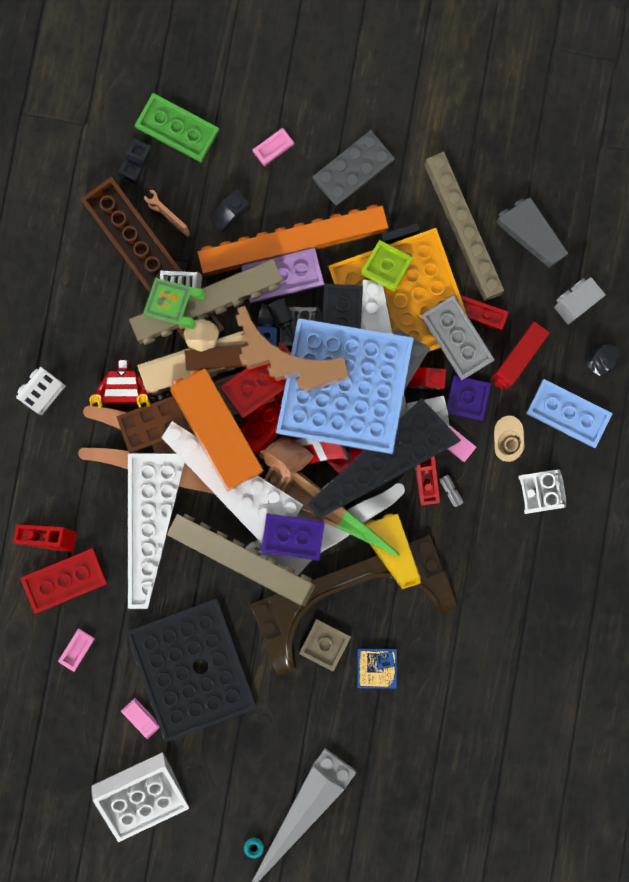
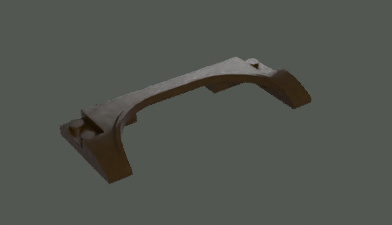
M430 535L408 543L421 582L416 586L432 599L439 614L456 608L457 604ZM378 555L312 580L311 583L316 586L306 606L299 605L280 594H275L250 604L277 676L296 670L292 657L294 632L304 613L313 604L328 595L367 580L381 577L394 578Z

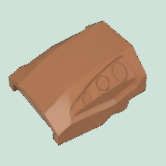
M280 436L264 451H260L259 457L264 458L268 466H276L277 469H280V473L283 476L291 477L297 471L302 470L313 459V454L291 438Z

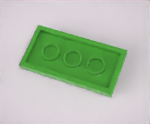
M152 93L135 124V128L201 163L219 132L218 127Z

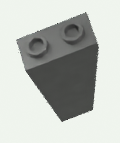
M522 198L514 204L515 207L509 211L507 208L498 214L497 225L549 268L568 255V252L531 198L526 200Z

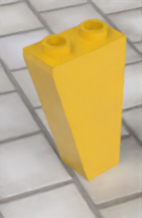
M388 514L383 519L365 522L364 525L399 552L400 555L395 556L370 544L399 586L405 589L420 584V577L398 514Z

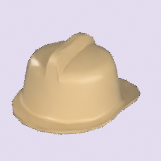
M514 416L502 417L495 425V453L502 461H514L524 451L523 425Z

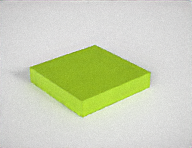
M379 240L363 267L361 274L395 292L413 257Z

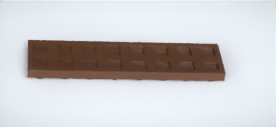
M239 373L213 382L232 416L239 413L220 387ZM174 396L152 403L150 406H144L116 416L129 453L163 442L162 436L172 421L188 432L193 431ZM272 398L271 400H269V401L266 402L265 404L274 402V401H275V398Z

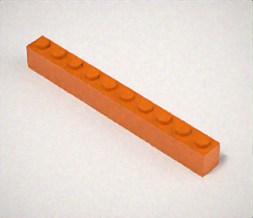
M371 205L367 207V210L359 211V209H355L343 216L335 214L330 216V219L323 220L319 218L312 220V223L306 225L298 223L290 229L285 227L278 228L274 233L270 234L262 232L257 234V237H242L233 243L225 241L220 243V246L213 248L212 246L202 247L201 251H198L203 275L207 277L239 269L242 265L312 248L316 250L387 232L388 224L383 206Z

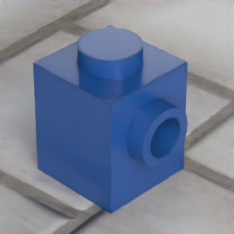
M262 324V327H258V332L270 344L277 347V328L272 324Z

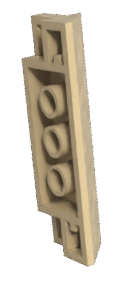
M241 331L219 338L215 348L248 346V344L244 345L241 333L245 332ZM184 350L137 365L149 396L159 395L164 391L170 390L174 381L179 378L184 380L190 377L189 374L193 372L186 371ZM237 367L206 369L210 377H214L219 373L232 371Z

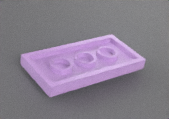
M315 248L241 266L243 272L273 259L283 282L280 288L270 292L267 290L259 298H249L250 304L324 286Z

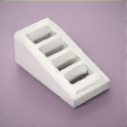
M161 271L160 279L168 281V276H171L170 282L175 283L176 277H178V284L183 285L184 277H186V286L191 287L192 282V288L201 289L202 275L198 272Z

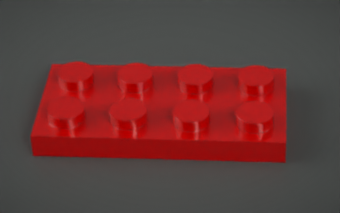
M284 342L276 347L282 352L291 355ZM270 363L249 370L246 368L220 387L242 419L284 391L286 379L276 381L274 376L270 377L267 367L271 365Z
M284 391L274 397V402L265 404L255 410L239 428L249 447L258 455L278 435L276 432Z
M94 548L21 578L35 614L108 584Z

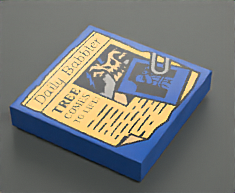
M358 648L357 687L396 688L397 649Z

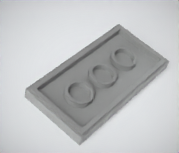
M454 295L421 315L461 381L494 361L493 356Z

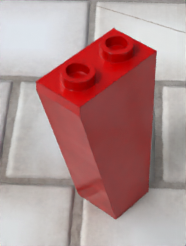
M534 321L492 376L493 384L499 389L504 388L507 390L511 387L547 338L549 332Z

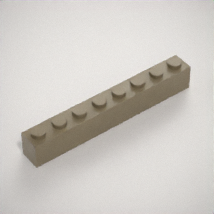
M442 152L427 158L425 168L483 302L501 295L504 289L445 153Z
M269 260L203 288L206 294L204 300L190 296L184 317L194 320L208 319L210 314L223 313L229 306H240L248 298L256 299L267 290L272 292L279 289L283 282L274 260ZM144 314L129 319L140 344L144 343V345L155 341L154 338L160 335L166 337L172 334V330L186 328L175 323L145 316Z
M184 514V516L176 515L167 533L168 536L299 605L306 606L316 586L311 583V578L303 574L301 577L295 575L294 569L286 565L282 568L277 565L278 561L267 557V559L260 557L261 552L250 548V550L243 548L245 544L236 539L233 542L227 539L228 535L217 531V533L210 531L211 526L203 522L199 525L194 522L195 518Z

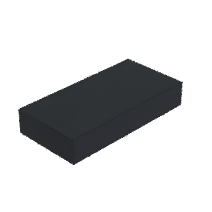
M416 223L381 235V241L389 244L417 235L420 231L419 226Z

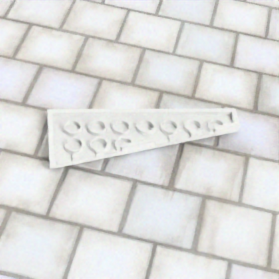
M172 421L162 436V439L261 543L263 541L267 513L296 517L303 507V504L259 476L247 480L227 492L195 435Z

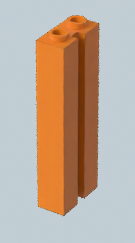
M196 369L189 374L190 377L184 380L179 378L174 381L170 391L228 492L261 474L263 469L206 369L201 371Z

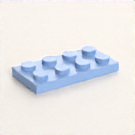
M545 379L542 380L526 412L527 415L593 448H596L613 414Z

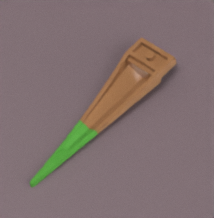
M276 466L270 467L264 480L303 504L299 512L323 521L395 556L400 555L399 552L344 507H340L328 515L319 518L307 503L322 489L300 471H297L291 477H285Z

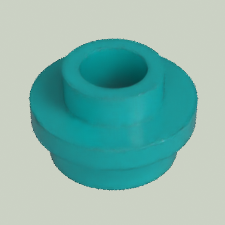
M250 838L246 841L244 852L248 857L258 858L263 853L264 846L261 840ZM253 844H255L258 847V849L255 851L251 850L250 846Z

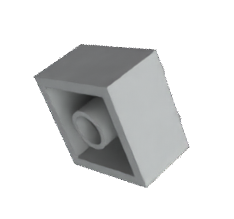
M591 277L588 280L583 278L571 288L572 292L568 290L556 300L558 304L554 308L564 321L570 324L603 298L605 294Z

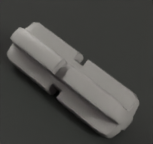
M448 475L442 477L440 483L444 490L448 492V497L453 506L461 505L463 500L458 491L454 489L455 485Z

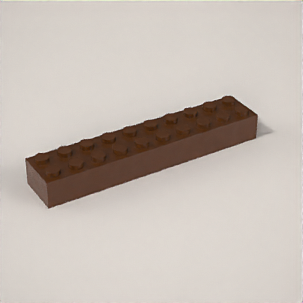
M112 177L81 198L88 211L149 293H151L155 278L160 279L161 271L182 272ZM184 277V286H186V277ZM210 314L206 320L215 324L219 331L218 338H220L226 331L215 315ZM177 328V331L180 333V335H181V336L183 337V339L185 340V336H184V330H185V329Z

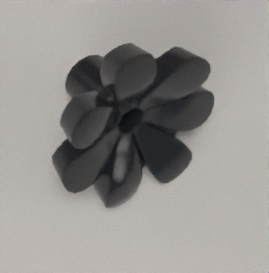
M168 390L164 391L162 395H150L149 398L151 402H158L172 397V393Z

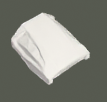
M559 469L519 476L525 503V514L566 507L565 488Z

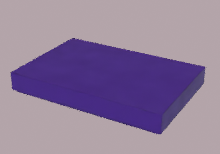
M267 513L261 552L319 561L325 522Z

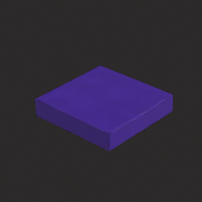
M454 375L446 406L448 414L483 421L491 383L469 378L461 381L459 376Z

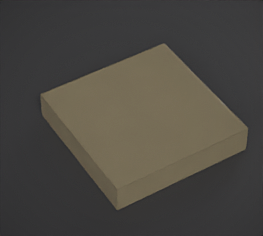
M316 619L299 654L334 671L351 636Z

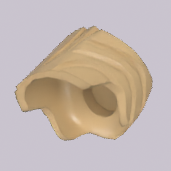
M206 319L194 320L196 322L194 329L185 328L184 336L188 347L200 352L215 348L219 331L214 323Z

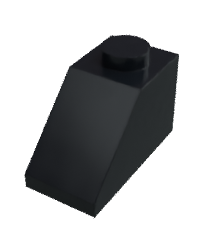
M236 189L220 203L209 219L222 233L250 210V205Z

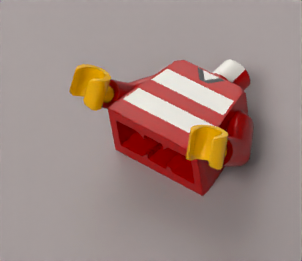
M120 360L118 361V371H109L108 375L99 384L95 394L90 397V406L92 407L93 403L98 402V408H101L103 400L106 404H138L139 408H141V404L146 402L147 406H150L149 393L147 394L141 376L135 371H129V361Z

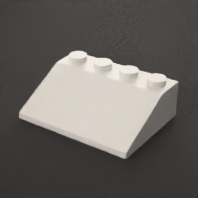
M163 752L91 786L93 802L118 842L189 809L183 792Z

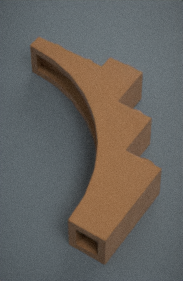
M245 306L237 308L239 314L236 315L238 325L243 326L245 332L241 333L244 345L248 344V346L241 348L242 354H239L242 365H246L248 370L270 363L271 365L267 366L270 377L274 376L275 380L279 381L299 375V377H296L299 389L303 388L304 393L349 380V374L343 357L332 360H307L282 352L270 344L258 332Z

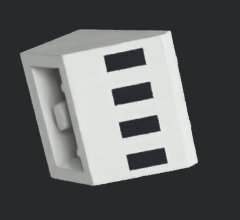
M40 367L39 370L36 369L30 375L31 380L19 388L16 398L36 413L43 415L65 388V385Z

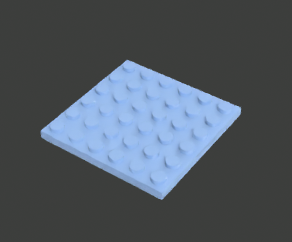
M298 318L291 355L307 360H332L343 357L349 374V380L304 393L303 388L299 389L296 377H299V375L287 378L276 433L393 454L413 338Z

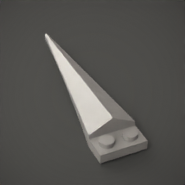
M326 748L314 762L252 882H259L345 790L357 771Z

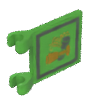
M155 278L143 314L194 329L196 325L194 319L184 317L190 296L204 300L206 294L200 288H192Z

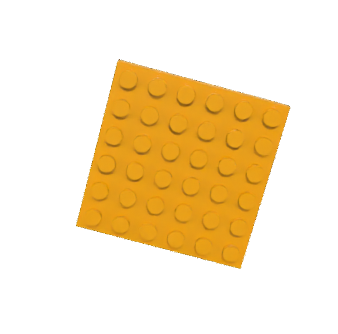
M434 228L389 244L413 257V260L395 292L383 286L392 334L398 328L430 348L429 352L441 347L422 319V314L454 295L467 315L438 231ZM373 250L329 265L334 284L362 286L363 280H371L362 275L361 271Z

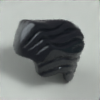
M612 344L595 345L585 356V365L594 374L604 376L616 369L620 353Z

